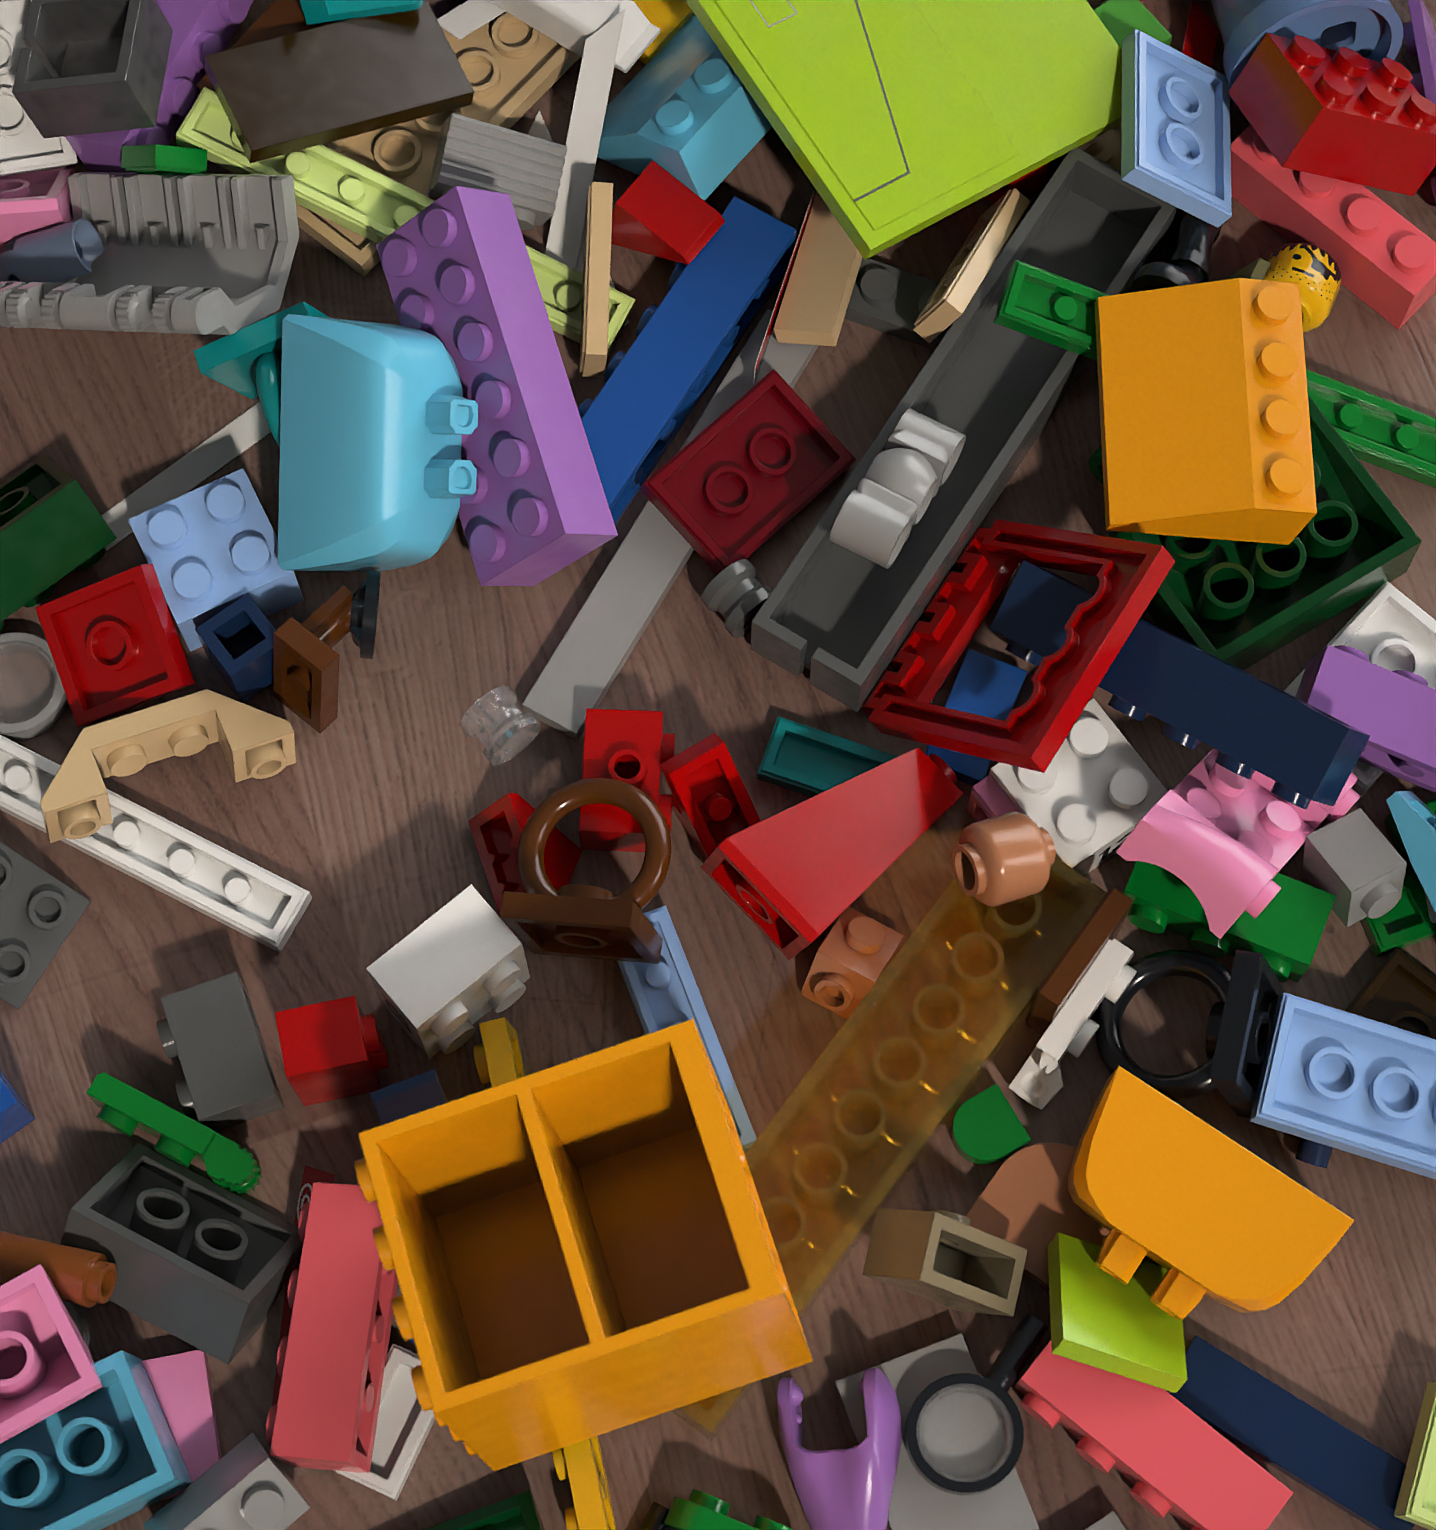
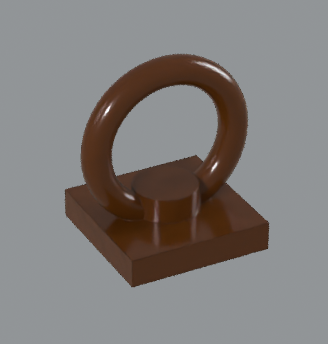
M611 778L582 779L567 784L551 793L533 811L521 834L518 847V868L526 893L504 891L500 918L534 954L659 964L663 939L641 910L650 903L660 890L671 861L670 832L660 808L642 790L624 781ZM590 804H610L628 812L639 824L645 839L644 861L634 881L618 895L599 887L579 884L564 885L557 890L550 882L544 867L545 845L555 825L571 811Z

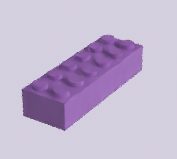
M455 186L379 242L376 247L400 326L420 329L436 336L454 359L460 376L463 398L474 400L478 403V427L473 431L472 435H462L461 460H471L473 466L477 469L476 492L472 495L460 497L458 514L480 586H535L618 536L510 195Z

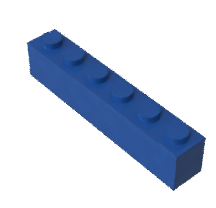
M735 196L721 215L725 223L689 265L677 264L668 282L669 292L659 306L651 304L646 309L636 329L637 339L628 352L619 351L613 357L604 375L603 381L605 385L595 400L587 398L578 408L615 525L787 271L796 245L797 229Z

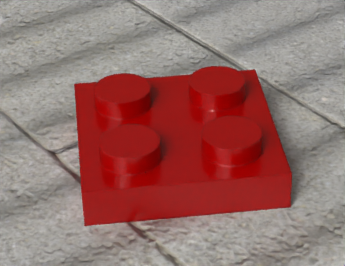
M153 564L138 565L35 607L77 727L93 724L195 684Z

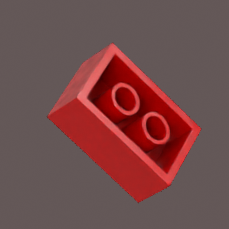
M1267 33L1228 91V94L1281 167L1414 196L1436 166V105L1418 93L1411 84L1413 76L1410 71L1393 59L1383 58L1379 62L1364 58L1356 51L1347 47H1339L1337 51L1321 47L1311 39L1301 35H1296L1293 39Z

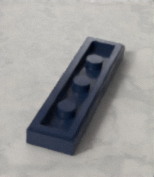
M1196 1335L1192 1338L1185 1351L1188 1380L1176 1393L1167 1392L1221 1435L1372 1529H1413L1415 1524L1393 1516L1406 1468L1405 1463Z

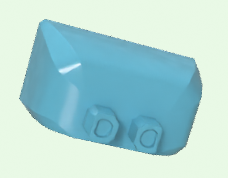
M288 314L282 320L278 565L283 570L368 572V570L386 571L402 568L431 558L449 538L460 508V497L472 495L476 492L477 469L473 466L471 460H461L462 435H472L473 431L478 427V403L474 400L463 398V389L454 359L436 336L420 329L385 323Z

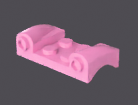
M1213 748L1173 790L1170 789L1150 809L1116 853L1126 861L1154 864L1180 878L1193 891L1201 903L1208 920L1209 930L1221 939L1244 911L1256 919L1281 890V887L1272 879L1305 843L1306 836L1313 833L1325 819L1332 823L1344 817L1361 796L1351 789L1359 779L1351 772L1334 806L1311 800L1307 809H1303L1270 792L1275 781L1255 770L1250 780L1217 764L1215 761L1220 751Z

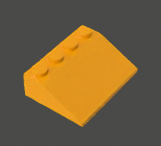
M1233 278L1098 297L1094 306L1106 531L1289 545L1317 514L1299 283Z

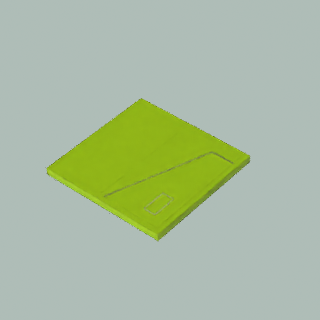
M685 0L864 260L1122 124V50L1086 0Z

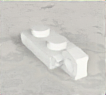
M1115 938L1108 940L1009 1085V1088L1018 1096L1042 1110L1064 1087L1060 1061L1067 1052L1076 1058L1081 1055L1100 1027L1090 1019L1104 998H1107L1115 1004L1137 973L1135 969L1127 965L1134 956V951Z

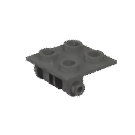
M0 842V999L19 1010L91 901L2 842Z

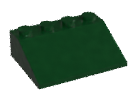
M1311 397L1308 398L1317 514L1289 545L1107 531L1109 537L1163 545L1175 560L1172 568L1147 606L1155 625L1242 670L1247 669L1375 592L1384 583L1391 582L1406 573L1422 542ZM1104 517V519H1103V525H1104V527H1105V529H1106L1105 517Z

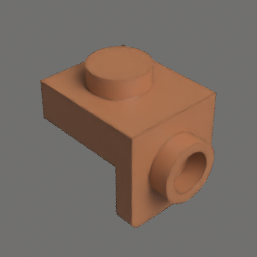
M848 907L840 915L818 949L802 987V995L841 1017L857 1023L866 1009L873 990L896 955L904 935Z

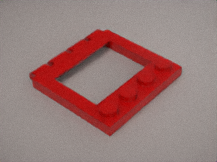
M999 519L995 520L990 529L978 527L955 562L956 567L962 573L950 571L923 612L925 617L930 620V623L918 621L891 661V664L898 670V673L885 671L862 706V709L869 715L868 719L883 734L1044 773L1172 568L1175 560L1163 545ZM1025 560L1039 567L1098 577L1099 587L1097 592L1088 601L1078 604L1065 624L1064 628L1067 631L1065 643L1054 654L1046 656L1033 675L1031 681L1034 684V691L1031 697L1022 706L1012 709L1005 721L930 704L1019 563Z

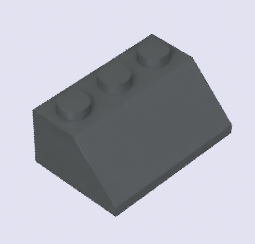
M140 1143L70 1209L60 1242L62 1245L102 1253L106 1256L108 1262L116 1265L117 1282L109 1301L226 1364L232 1361L262 1325L302 1254L303 1248L298 1227Z

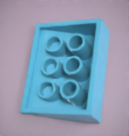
M694 14L607 106L597 158L637 175H640L653 160L705 201L772 128V125Z

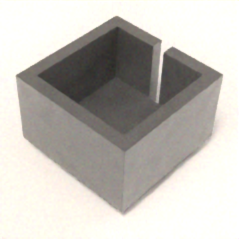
M31 0L23 38L29 48L21 49L12 94L43 138L155 127L173 29L155 0Z

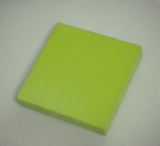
M1058 1232L1047 1246L1052 1353L1176 1393L1188 1380L1183 1320L1178 1321L1149 1301V1298L1167 1270L1162 1266L1142 1260L1128 1284H1123L1094 1265L1101 1246Z

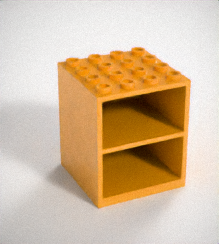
M694 1019L358 1133L365 1158L355 1161L356 1175L368 1203L376 1202L383 1226L373 1229L376 1249L386 1271L394 1269L402 1292L401 1295L391 1299L394 1316L405 1341L413 1339L421 1365L411 1368V1378L416 1396L424 1412L432 1410L440 1427L448 1426L455 1442L463 1441L469 1456L478 1455L493 1471L813 1362L730 1108Z

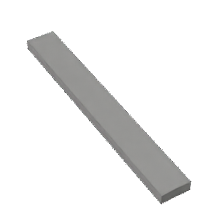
M767 309L680 450L773 369L793 389L819 345L778 343L773 329L756 382L753 384L756 360L773 311ZM649 500L522 703L523 712L577 741L585 729L586 708L597 709L694 551L691 545Z

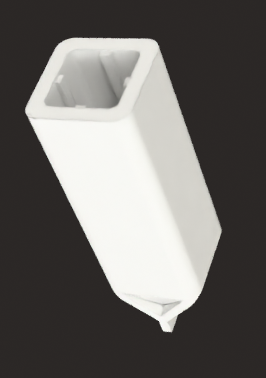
M488 0L581 58L583 56L585 40L625 9L614 68L621 70L625 74L660 33V28L651 24L632 0Z

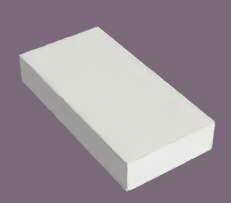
M392 1344L384 1368L370 1473L333 1471L397 1501L434 1423L435 1416L432 1410L423 1411L414 1390L411 1368L421 1365L419 1355Z

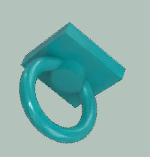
M304 301L240 329L232 335H227L193 350L201 374L252 400L259 397L265 419L279 449L282 320L288 314L330 318Z

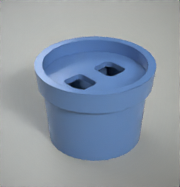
M1210 0L1225 47L1223 69L1229 90L1267 33L1293 39L1296 35H1301L1311 39L1321 47L1336 51L1339 47H1347L1356 51L1364 58L1379 62L1383 58L1395 60L1402 45V21L1389 0Z

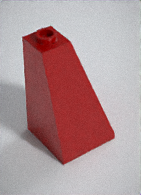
M917 747L727 837L717 846L700 868L790 960L810 945L964 793L955 785L957 776L943 759L933 753L927 756Z

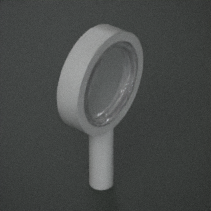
M21 632L1 634L0 735L12 741L31 739L52 728L65 713L69 702L46 638L42 639L38 636Z

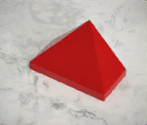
M507 793L468 821L499 917L504 891L526 893L519 874L518 847L524 826L535 808L518 793ZM554 827L545 845L544 867L550 882L559 890V887L568 885L582 850Z

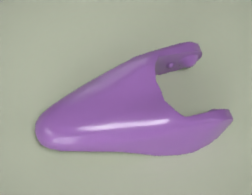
M878 1368L865 1369L863 1378L859 1383V1391L864 1396L867 1436L860 1444L846 1449L814 1451L802 1447L803 1417L801 1402L804 1397L803 1390L797 1385L793 1377L781 1378L777 1391L778 1432L797 1495L811 1530H886L890 1501L900 1457L902 1413L890 1381Z

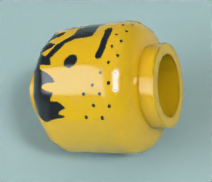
M1303 242L1287 243L1276 248L1266 260L1271 265L1263 280L1299 283L1303 332H1309L1321 326L1330 314L1340 290V269L1337 262L1326 251L1312 244Z

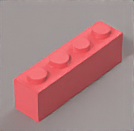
M1251 124L1231 143V197L1289 243L1303 242L1315 245L1326 251L1338 264L1341 272V284L1398 330L1436 292V242L1365 186L1281 167Z
M313 1182L310 1203L306 1202L303 1205L299 1216L298 1231L300 1240L303 1243L300 1267L293 1270L288 1284V1303L292 1309L289 1335L282 1338L277 1352V1371L279 1376L282 1377L278 1404H274L270 1408L266 1421V1440L268 1445L271 1446L269 1455L291 1467L370 1473L384 1368L386 1366L393 1318L391 1299L396 1296L398 1280L394 1269L386 1271L382 1265L373 1237V1229L383 1226L381 1215L375 1201L371 1203L366 1201L360 1185Z
M1051 1340L1014 1387L1024 1395L1020 1405L1034 1419L1049 1429H1053L1059 1423L1079 1440L1074 1448L1087 1462L1105 1474H1108L1113 1467L1134 1484L1129 1493L1140 1505L1161 1519L1169 1512L1190 1530H1267L1294 1493L1166 1390L1053 1354Z

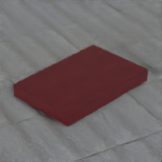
M773 369L648 478L639 490L718 575L734 562L748 559L857 459Z

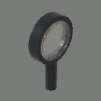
M1025 1313L985 1377L970 1373L947 1375L929 1384L915 1399L905 1424V1444L914 1468L932 1486L955 1495L979 1494L998 1485L1015 1467L1023 1447L1024 1428L1018 1407L1007 1392L1049 1329L1038 1318Z

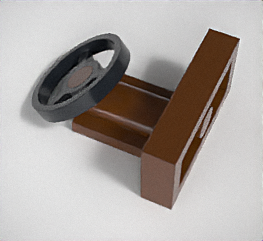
M368 570L366 581L354 594L342 585L301 624L290 617L273 633V696L320 734L337 718L340 655L332 648L351 632L360 647V658L373 659L381 571Z

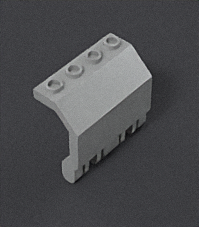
M78 172L67 177L73 220L80 218L89 221L98 231L104 247V252L91 263L90 268L92 272L59 283L30 282L26 284L25 282L0 281L1 328L232 335L238 330L280 310L299 239L293 175Z

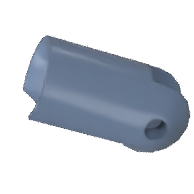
M80 218L15 238L5 245L3 253L0 254V281L25 282L26 284L30 282L59 283L92 272L90 268L91 263L104 252L103 242L95 227L86 219Z

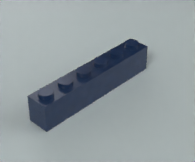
M1023 560L990 629L1010 639L1005 648L1006 651L1039 666L1043 657L1054 654L1063 646L1067 638V631L1064 628L1065 624L1077 605L1088 601L1093 597L1094 593L1050 570ZM1143 618L1139 619L1098 687L1113 694L1108 703L1112 708L1142 722L1147 713L1166 722L1161 731L1166 737L1193 750L1197 749L1200 742L1220 751L1215 761L1217 764L1250 780L1255 770L1275 781L1270 792L1303 809H1307L1311 800L1334 806L1370 738V735Z

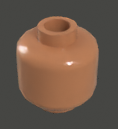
M1013 811L975 822L964 828L958 840V846L954 847L952 851L951 862L955 879L961 890L968 896H974L985 905L996 907L1042 891L1049 880L1050 868L1055 862L1056 852L1053 840L1046 829L1038 827L1029 816Z

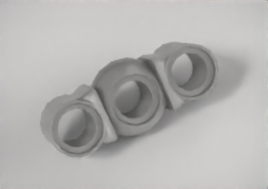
M911 408L907 409L899 420L893 434L889 437L885 450L877 454L865 477L858 483L857 490H853L843 504L832 527L829 540L885 569H889L908 539L912 525H916L921 520L932 498L937 494L939 487L950 476L962 452L966 435Z

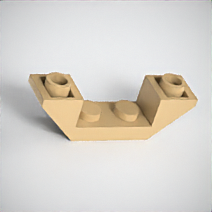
M206 689L83 728L40 801L50 843L65 838L72 840L82 839L94 834L100 827L113 823L108 792L103 778L113 775L117 777L129 776L142 770L147 764L172 756H191L202 751L207 745L218 741L235 782L252 777L264 779L278 774L286 766L296 763L294 731L290 721Z

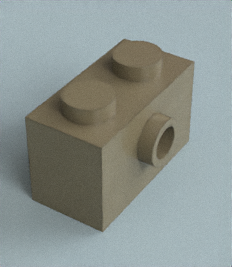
M877 1208L862 1275L956 1311L1014 1316L1028 1250L971 1227L970 1218L954 1212L936 1209L917 1211Z

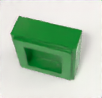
M158 144L122 146L121 168H126V171L142 173L202 174V172L207 171V150Z

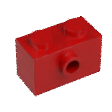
M586 708L582 779L611 778L637 787L657 804L666 819L669 832H671L673 794H661L662 770L659 765L675 756L676 734L664 733L663 711ZM590 804L580 807L579 835L582 850L645 852L643 832L637 821L628 812L610 804Z
M355 995L275 1012L286 1078L304 1106L381 1089L378 1070L389 1068L382 1029H378L374 1013L363 1014Z

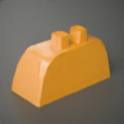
M1118 1066L1106 1080L1076 1147L1068 1175V1191L1073 1202L1109 1231L1102 1243L1094 1265L1121 1283L1128 1284L1144 1257L1147 1256L1167 1270L1149 1298V1301L1178 1321L1183 1320L1201 1301L1204 1295L1239 1313H1254L1279 1304L1304 1282L1355 1221L1121 1066Z

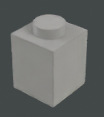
M1361 808L1306 836L1302 873L1313 887L1336 895L1331 909L1346 927L1366 917L1371 919L1381 917L1393 909L1399 902L1402 895L1407 863Z

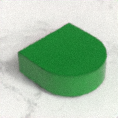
M997 1083L965 1101L956 1111L951 1126V1137L956 1150L965 1159L975 1164L989 1165L997 1163L1029 1145L1031 1142L1030 1136Z

